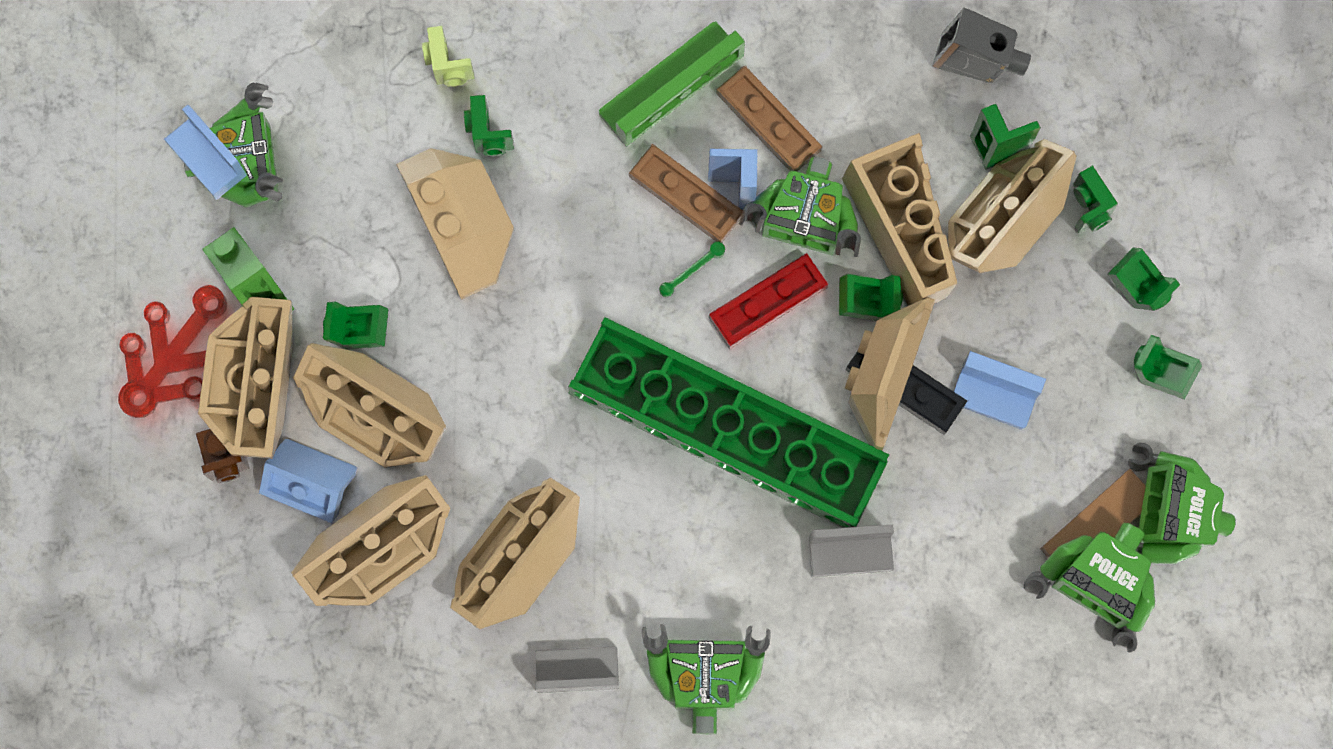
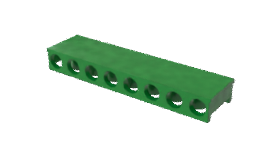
M606 317L602 320L601 327L574 379L571 380L568 386L569 395L841 528L857 527L888 463L887 459L890 455Z

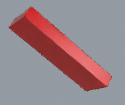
M806 253L711 312L708 318L728 348L731 349L828 288L829 284Z

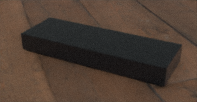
M857 351L845 370L850 373L852 366L860 369L864 354ZM912 365L899 406L945 436L967 403V400Z

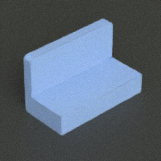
M186 105L182 110L188 120L164 140L217 200L246 177L247 174L238 160L189 105Z
M710 149L708 181L739 182L738 207L744 210L747 204L753 203L756 199L757 149Z
M970 351L964 361L954 392L967 400L963 407L964 409L1019 429H1025L1035 401L1042 393L1046 378Z
M285 439L276 449L273 459H268L265 462L259 494L333 523L339 514L344 490L355 477L357 467L290 439Z

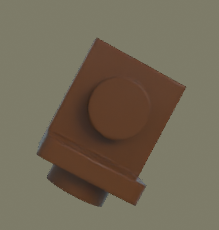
M211 429L196 433L204 465L201 466L202 472L211 481L216 480L217 483L229 482L239 478L241 471L250 469L247 457L231 455Z

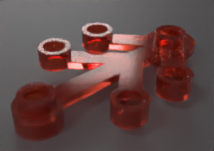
M206 285L195 292L192 301L195 311L170 344L168 343L166 324L170 320L168 308L163 303L157 301L151 302L145 307L144 318L149 323L154 365L145 377L141 356L146 351V342L136 333H128L121 338L119 347L122 353L125 354L128 382L121 388L118 402L122 411L133 418L147 417L155 411L158 403L185 398L192 402H200L201 391L197 395L189 394V389L193 384L200 383L202 386V379L200 377H189L181 384L159 385L168 374L204 368L206 351L184 353L210 319H217L225 313L227 299L219 288ZM211 299H217L218 306L214 310H206L207 302ZM156 309H162V317L159 320H152V312ZM132 340H138L139 346L137 350L128 352V343ZM139 393H145V402L142 405H135V396Z

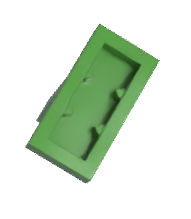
M235 227L202 249L241 304H244L250 297L288 300Z

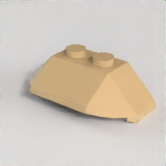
M1043 139L1035 143V147L1020 151L997 163L948 221L951 259L978 273L1017 266L1064 209L1076 161L1075 152Z
M430 148L396 164L461 300L496 284L514 226L481 160Z
M250 297L242 304L243 306L229 316L208 336L198 415L231 455L273 459L284 426L293 352L292 301Z
M929 297L877 320L873 332L865 330L858 349V353L864 354L861 367L859 369L852 366L844 389L852 391L848 401L851 410L868 444L881 451L884 449L935 299Z
M314 343L307 346L293 379L298 388L301 387L305 401L319 427L384 468L415 462H427L431 459L445 431L446 425L428 393L363 353Z
M427 475L386 486L320 533L291 574L316 606H327V604L342 606L371 605L436 557L450 507Z
M548 478L540 486L531 488L509 500L460 563L455 583V598L452 599L450 608L478 629L526 614L575 549L580 497L554 479Z

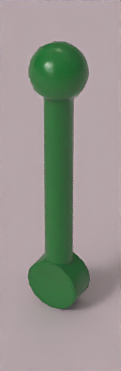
M720 242L712 243L706 255L670 283H662L659 287L660 294L663 297L672 296L674 288L713 258L723 257L725 253L724 244Z

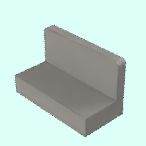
M893 525L811 531L809 547L812 577L893 571L894 563L891 536L894 534Z
M617 647L535 651V691L537 693L619 689Z

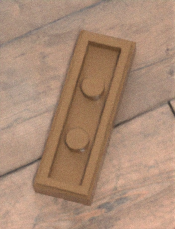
M743 66L717 88L716 94L789 171H799L810 161V158L815 157L822 151V145L746 66Z
M654 144L650 146L629 172V177L716 242L722 243L741 219L742 209Z
M1131 469L1127 470L1043 545L1040 550L1049 558L1059 546L1082 535L1094 537L1102 531L1115 537L1122 523L1130 524L1141 514L1146 485Z

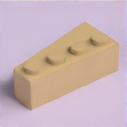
M920 133L851 160L842 177L892 275L900 276L901 290L908 306L927 297L935 299V303L947 298L957 285L946 235L942 234L939 222L940 211L938 203L934 201L929 182L931 176L928 164H925L921 150L923 144Z

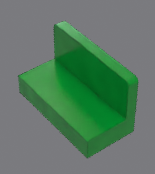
M993 104L981 109L970 137L986 170L1020 151L1030 149L1041 127L1038 121H1034L1009 131L997 104Z

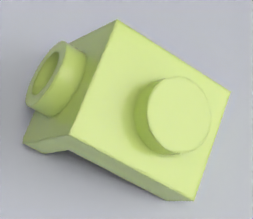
M443 27L427 28L429 42L422 43L425 65H432L437 85L444 84L445 86L455 87L465 84L467 80H473L475 77L471 59L449 61Z

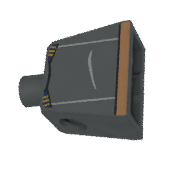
M963 8L942 32L932 67L989 83L994 82L1005 70L1024 76L1030 64L1031 54L1014 49L1018 35L1016 30L970 9Z

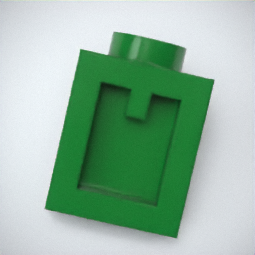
M1092 165L1080 172L1073 183V192L1077 202L1082 208L1090 210V212L1081 216L1075 225L1078 233L1088 228L1095 232L1112 221L1111 214L1118 205Z

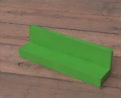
M712 22L600 108L599 116L627 147L744 56L745 40L736 30L728 35L717 22Z

